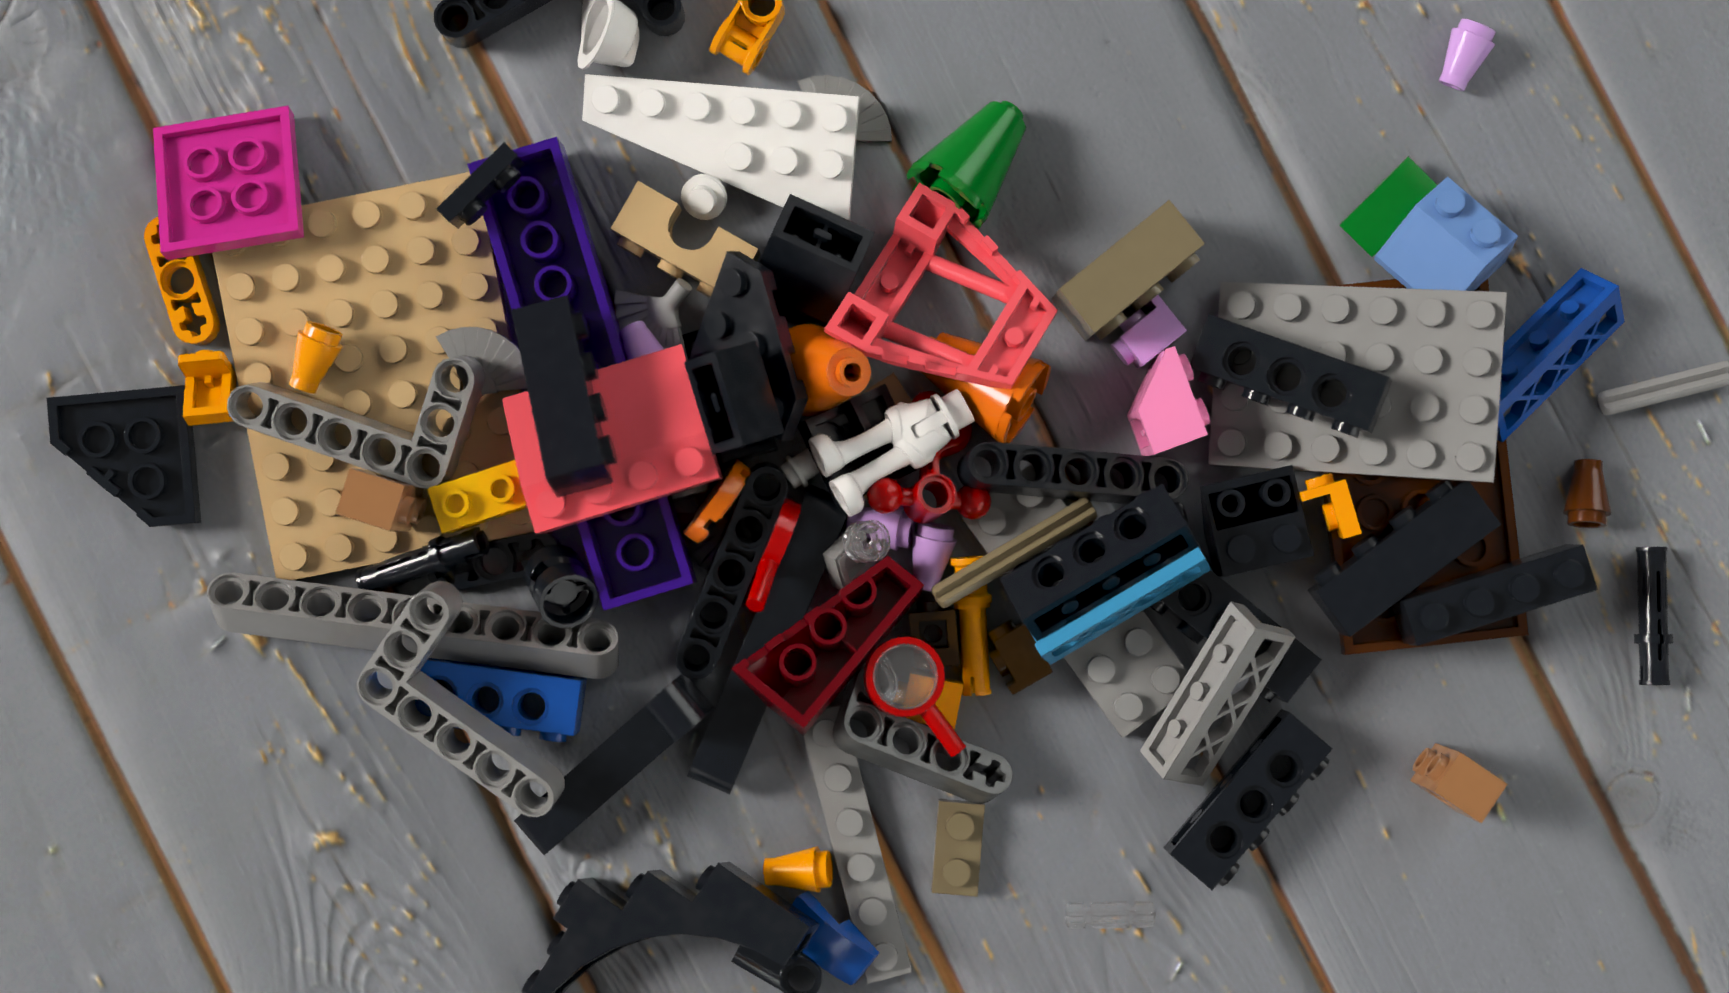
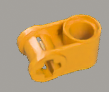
M738 0L730 15L716 32L709 52L714 55L723 54L743 66L742 72L747 75L752 74L785 15L783 0H774V10L766 16H757L751 12V6L755 0Z

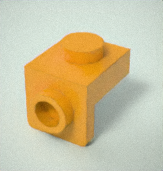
M199 350L192 354L179 355L178 366L185 376L183 418L188 426L234 422L227 410V399L230 393L236 389L237 377L225 353L222 351Z

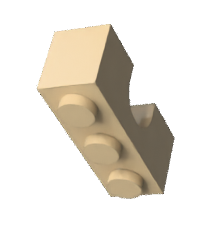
M637 181L610 228L616 236L620 237L617 245L638 258H641L645 251L660 260L656 266L658 269L675 279H682L684 274L700 283L696 290L708 298H711L727 251H740L756 262L760 258L761 254L758 248L719 226L711 240L702 248L687 250L679 247L674 243L672 231L682 211L681 207L677 202Z

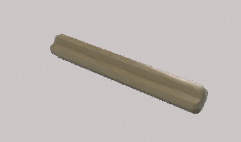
M1081 498L934 585L931 591L936 602L942 608H946L1095 520L1097 517L1095 508L1087 498Z

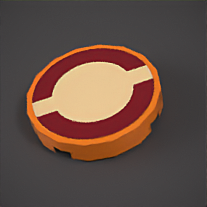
M735 459L722 474L723 479L716 481L693 514L683 532L684 535L695 543H701L709 535V531L706 530L712 521L716 523L718 519L721 520L745 485L744 481L751 473L748 466L738 459Z

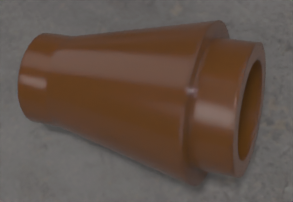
M1578 459L1574 461V471L1563 514L1568 516L1567 525L1578 528H1601L1606 526V517L1611 515L1603 475V461L1596 459Z

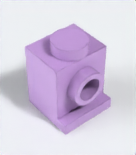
M1159 295L1155 296L1145 305L1150 311L1148 315L1142 309H1139L1119 325L1124 334L1110 344L1116 355L1127 366L1133 362L1139 369L1187 331Z

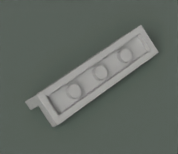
M1230 601L1140 750L1162 779L1204 785L1294 641L1295 636L1288 629L1261 623L1244 604ZM1264 639L1273 641L1265 653L1255 657V653ZM1249 677V681L1244 689L1231 695L1236 684ZM1226 715L1221 726L1208 733L1213 721ZM1203 752L1194 769L1185 768L1192 757Z

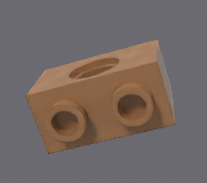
M350 468L335 514L387 531H410L412 524L418 525L420 523L427 500L422 498L424 488H418L369 470Z
M1437 743L1434 744L1432 749H1424L1413 765V771L1416 773L1410 780L1454 811L1481 824L1508 785L1463 753Z

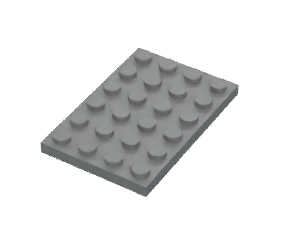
M1221 282L1219 318L1388 376L1392 379V383L1373 432L1369 433L1361 430L1358 438L1331 429L1333 419L1319 414H1315L1314 420L1311 422L1286 413L1289 404L1271 398L1267 406L1242 397L1244 388L1227 382L1224 390L1213 387L1208 465L1276 469L1293 465V470L1494 483L1507 292ZM1243 350L1233 359V369L1238 375L1250 373L1256 364L1255 354L1251 350ZM1296 366L1282 368L1277 374L1276 381L1278 387L1283 391L1293 390L1300 383L1301 373ZM1339 381L1327 383L1321 391V400L1328 407L1340 405L1346 397V388Z

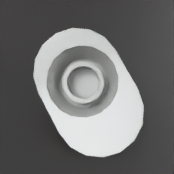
M583 0L578 67L585 70L592 62L608 66L630 67L635 61L639 43V26L636 13L619 0Z

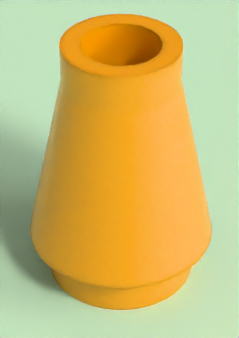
M307 321L304 330H298L293 372L289 385L298 390L315 394L320 382L343 348L340 344L343 334L324 324Z
M816 846L774 858H765L763 865L766 886L776 885L820 893L821 888H830L832 886L833 863L829 850L820 851L819 847Z

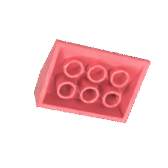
M682 344L597 369L599 379L591 381L594 394L601 393L608 416V421L600 422L603 436H611L617 456V463L610 465L613 483L557 498L546 480L528 391L502 398L520 484L535 534H545L723 479L716 454L712 455L684 362L687 361Z

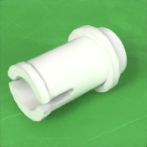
M808 448L793 458L789 455L786 456L787 462L780 465V468L794 489L800 485H803L804 488L807 487V481L819 473Z

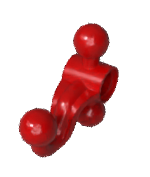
M931 390L923 391L913 398L912 403L929 399L934 394H938L940 397L941 395ZM972 424L958 430L959 437L955 440L951 439L935 454L932 462L920 468L919 481L911 487L903 488L896 480L888 477L876 481L868 488L867 500L870 507L881 514H888L903 506L907 516L914 522L921 524L930 523L951 509L957 510L963 517L971 520L984 517L991 506L990 493L963 486L959 491H956V487L951 479L940 474L939 461L942 458L956 454L967 446L972 435ZM923 489L930 491L934 495L937 503L936 508L926 504L922 495Z

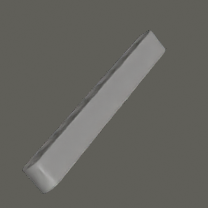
M241 573L221 574L214 578L207 587V597L216 623L225 631L376 651L413 597L412 595ZM427 597L429 610L437 616H443L441 603L434 598ZM462 602L459 615L429 658L604 679L611 676L619 666L618 632L611 623L599 619L588 618L584 623L575 627L559 628L546 622L540 612ZM277 607H283V608L278 609V610H273L274 608H277ZM330 612L327 615L318 616L321 613ZM369 618H376L375 620L370 622H363L364 620ZM459 630H468L467 632L462 634L454 633ZM402 635L404 647L408 651L417 653L418 646L414 639L410 636ZM503 636H514L509 640L499 639ZM553 641L560 643L555 646L545 645L546 643ZM596 647H602L606 649L601 652L591 651V649Z

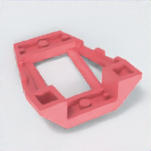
M919 182L898 214L891 238L854 294L851 292L847 293L825 327L824 332L835 339L852 345L865 356L894 366L987 387L1011 389L1058 310L1021 270L1016 271L998 252L999 247L988 235L984 237L969 221L970 216L962 207L958 209L952 200L936 191L930 190L929 187ZM946 232L953 236L1003 282L935 255ZM926 271L1006 303L1005 308L975 356L894 322Z

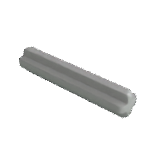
M1721 361L1602 391L1598 394L1600 410L1603 415H1612L1728 386L1729 361Z

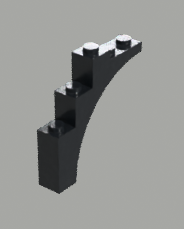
M720 862L715 867L713 865L707 867L695 887L699 890L698 895L662 870L647 871L646 874L640 873L626 892V896L629 898L628 902L594 878L577 879L576 882H570L561 892L557 900L560 908L553 917L554 920L567 928L566 932L564 930L560 931L554 937L547 949V954L550 955L549 959L541 971L539 969L534 971L527 979L522 988V993H565L569 986L592 966L620 949L653 937L679 934L726 940L751 948L781 966L786 967L797 962L820 924L731 862Z

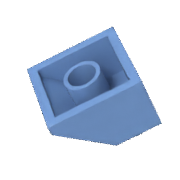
M1447 176L1414 206L1375 255L1374 260L1407 289L1474 291L1506 262L1518 235Z

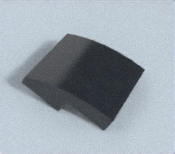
M886 384L851 398L841 405L813 416L798 425V429L836 508L841 506L830 489L829 481L868 464L891 450L893 444L883 445L851 461L834 474L825 477L816 463L808 440L817 434H825L832 441H844L884 421V412L895 405ZM909 464L886 477L898 480L920 468L914 469Z

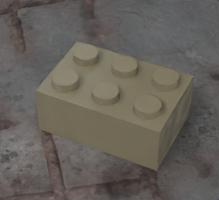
M1168 200L1059 288L1051 300L1085 341L1094 334L1101 341L1127 320L1122 311L1131 305L1137 312L1164 290L1159 281L1167 277L1173 283L1200 261L1195 252L1205 243L1173 203Z

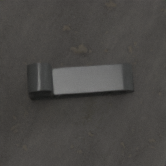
M877 660L874 667L873 680L880 687V698L892 706L898 688V677L892 666ZM865 665L849 681L833 726L832 735L839 749L973 803H987L1009 788L1013 772L1011 765L1004 757L964 740L962 741L966 748L954 757H951L928 726L905 717L886 714L871 702L863 681ZM850 720H858L866 727L867 737L863 738L855 735L850 728ZM893 736L901 737L907 742L909 747L908 755L896 750L893 744ZM936 753H942L947 756L951 763V771H945L939 767L936 761ZM987 781L992 785L988 786L985 784V782Z

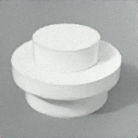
M698 174L691 177L684 184L681 191V200L684 208L690 215L697 219L710 220L720 215L727 203V193L722 182L716 177Z

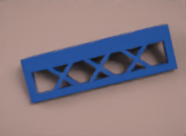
M1580 268L1504 343L1497 440L1503 443L1625 322L1618 285ZM1606 313V317L1600 322L1601 317ZM1511 407L1510 412L1504 417L1503 413Z

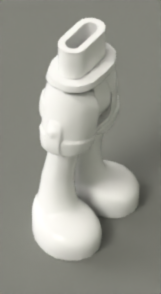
M958 389L942 397L934 394L929 399H923L910 404L899 402L884 412V421L853 438L844 441H832L825 434H817L808 440L816 463L825 477L834 474L851 461L883 445L893 444L891 450L868 464L829 481L832 493L849 517L863 510V495L876 481L909 464L914 469L924 467L934 460L935 454L951 439L955 440L959 437L958 430L975 421Z

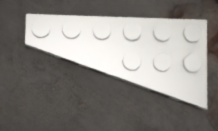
M585 74L582 121L702 173L714 176L725 183L783 208L789 195L792 194L850 221L859 96Z

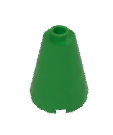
M997 101L989 102L913 163L906 174L908 180L914 177L917 182L912 190L914 191L920 182L929 187L930 190L936 191L952 200L958 209L962 207L970 216L969 221L979 230L990 214L1026 131V125L1023 121L1024 117L1020 109L1008 101H1002L1001 103Z

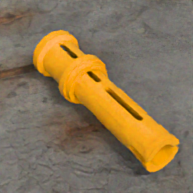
M985 555L949 558V565L954 567V573ZM987 584L954 603V609H959L962 681L964 684L963 696H972V693H975V696L992 694V689L990 688L986 608L990 607V603L993 600L992 594L987 592Z

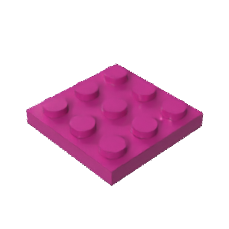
M289 106L153 128L160 253L167 260L304 238L294 113Z

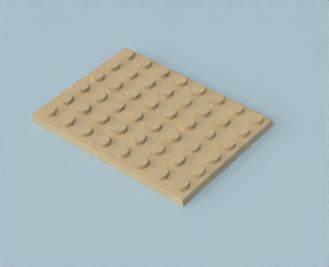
M470 172L302 205L304 238L213 252L238 387L258 382L270 383L414 433L433 372L441 361L449 358L436 336L456 328L480 327L493 330L512 341L497 261L483 215L472 225L467 226L464 223L457 229L436 209L470 176ZM307 321L324 324L343 334L340 341L343 348L320 382L315 394L298 390L289 385L293 372L298 330H304ZM453 367L450 371L451 383L454 387L463 390L464 385L456 373V368ZM522 389L484 394L480 398L454 475L446 482L515 460L502 398L522 393ZM252 392L248 398V407L256 416L261 414L263 403L261 398ZM295 408L291 415L292 424L296 429L304 431L307 426L306 415L301 409ZM439 410L436 415L437 427L442 432L450 434L454 428L453 416L446 410ZM338 423L335 428L336 440L339 444L347 447L351 442V432L346 425ZM247 428L276 578L300 580L374 565L397 555L428 545V542L433 538L439 536L445 538L453 537L474 527H480V530H483L487 535L488 541L535 532L529 511L525 509L453 534H442L428 490L425 488L422 498H425L427 502L423 517L418 525L412 524L410 531H387L335 514L349 469L364 468ZM382 438L378 446L379 454L384 460L392 462L396 454L395 446L388 439ZM426 453L422 459L423 470L429 476L437 477L440 472L439 461L435 456Z

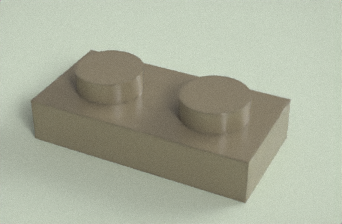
M947 799L938 800L931 885L932 893L978 897L985 811L984 803L978 804L970 801Z

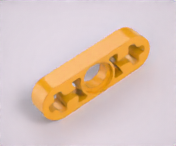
M156 217L146 226L144 241L176 336L186 343L198 346L207 345L219 334L220 319L199 255L189 256L186 259H174L165 264L164 260L166 258L160 253V243L158 240L160 239L159 220ZM188 268L194 277L193 286L188 292L178 294L171 286L172 275L178 269ZM200 297V303H191L196 316L206 318V324L200 326V335L187 330V325L193 322L190 308L185 306L179 307V302H192Z

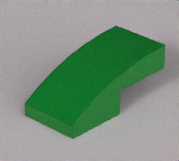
M1408 156L1339 226L1373 257L1414 206L1438 184Z

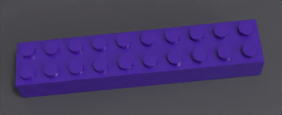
M556 136L514 149L513 151L525 163L519 169L522 173L521 177L509 190L504 193L498 190L487 200L485 204L488 208L483 214L511 309L567 295L574 312L582 310L590 336L582 340L584 351L592 352L597 369L627 361L622 343L623 340L620 336L619 323L564 145ZM487 158L468 163L470 175ZM670 495L577 523L604 611L698 582Z

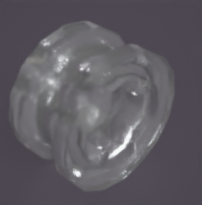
M877 520L854 522L847 527L843 535L844 550L848 557L855 562L866 563L868 561L876 562L882 560L890 548L889 532L885 525ZM866 534H869L871 541L867 543V549H864L862 542L867 539Z

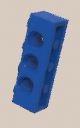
M428 658L420 670L436 682L443 680L449 683L454 695L512 736H521L522 729L540 731L539 739L566 742L567 735L574 736L580 732L587 678ZM483 686L491 687L498 693L499 705L495 711L484 709L478 701V694ZM530 692L539 694L545 702V711L541 717L530 716L524 709V698ZM415 700L417 710L425 716H431L430 707L426 702Z

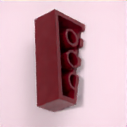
M886 556L839 590V593L804 615L796 624L782 634L776 635L747 659L744 658L737 663L731 670L771 710L804 736L863 666L873 650L883 642L919 599L924 584L891 557Z

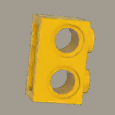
M515 460L427 489L442 534H453L528 509Z

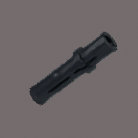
M474 527L453 537L445 538L439 536L431 539L428 545L397 555L374 565L359 568L356 571V582L359 589L384 591L385 589L410 582L433 572L444 574L453 571L456 565L462 562L488 555L490 549L489 541L485 532L480 530V527Z
M1636 547L1639 634H1634V643L1639 644V685H1670L1669 644H1673V634H1668L1667 547Z

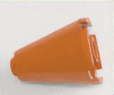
M802 324L789 328L795 353L790 355L797 380H803L808 395V401L802 416L818 415L859 394L866 388L871 376L869 361L862 352L852 345L824 332L825 327L815 324Z
M945 332L940 333L936 338L930 336V338L974 356L982 345L980 342ZM1030 357L1011 389L987 387L925 372L921 373L945 395L958 389L966 401L975 422L995 441L1011 443L1021 432L1035 410L1031 405L1036 393L1043 394L1050 376L1051 366L1040 359Z

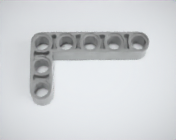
M461 355L441 361L433 372L414 433L265 382L247 384L234 389L227 399V410L232 420L243 427L415 487L428 489L448 481L457 469L484 385L485 373L479 361L471 356ZM455 365L463 367L469 377L468 384L463 390L454 387L450 380V371ZM252 392L257 394L263 403L262 412L259 416L253 414L248 407V398ZM295 408L301 409L306 415L307 426L304 431L296 429L292 424L291 415ZM441 409L448 411L453 416L454 428L450 434L442 432L437 427L436 415ZM338 423L346 425L351 432V442L347 447L339 444L336 440L335 428ZM382 438L388 439L395 446L396 454L392 462L384 460L379 454L378 446ZM426 453L435 456L439 461L440 472L437 477H431L423 470L422 459Z
M446 581L433 582L414 595L360 673L357 680V692L360 698L371 708L520 813L528 817L545 815L562 795L565 788V779L562 772L534 750L420 671L462 608V597L459 590L453 584ZM427 597H432L441 603L443 616H437L429 610ZM402 635H407L414 639L418 646L417 653L408 651L404 647ZM377 672H382L390 678L392 689H387L379 683ZM415 700L426 702L430 707L431 716L421 714L417 710ZM454 727L464 729L470 737V743L459 741L454 734ZM492 755L502 756L507 761L509 770L497 768L492 761ZM530 782L542 784L546 788L548 797L536 795L531 790Z

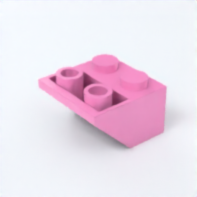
M1175 346L1162 351L1152 359L1127 413L1142 456L1155 455L1208 435L1205 425L1210 424L1207 408L1202 398H1194L1189 385V381L1194 380L1190 362L1185 354L1178 355Z

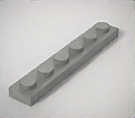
M838 704L828 707L804 735V740L851 921L879 952V955L865 971L867 983L870 984L912 973V967L858 759L839 749L832 735L833 726L841 705Z

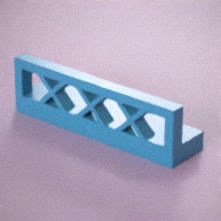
M1197 547L1132 587L1036 641L1034 645L1040 656L1051 665L1207 573L1211 568L1203 553Z

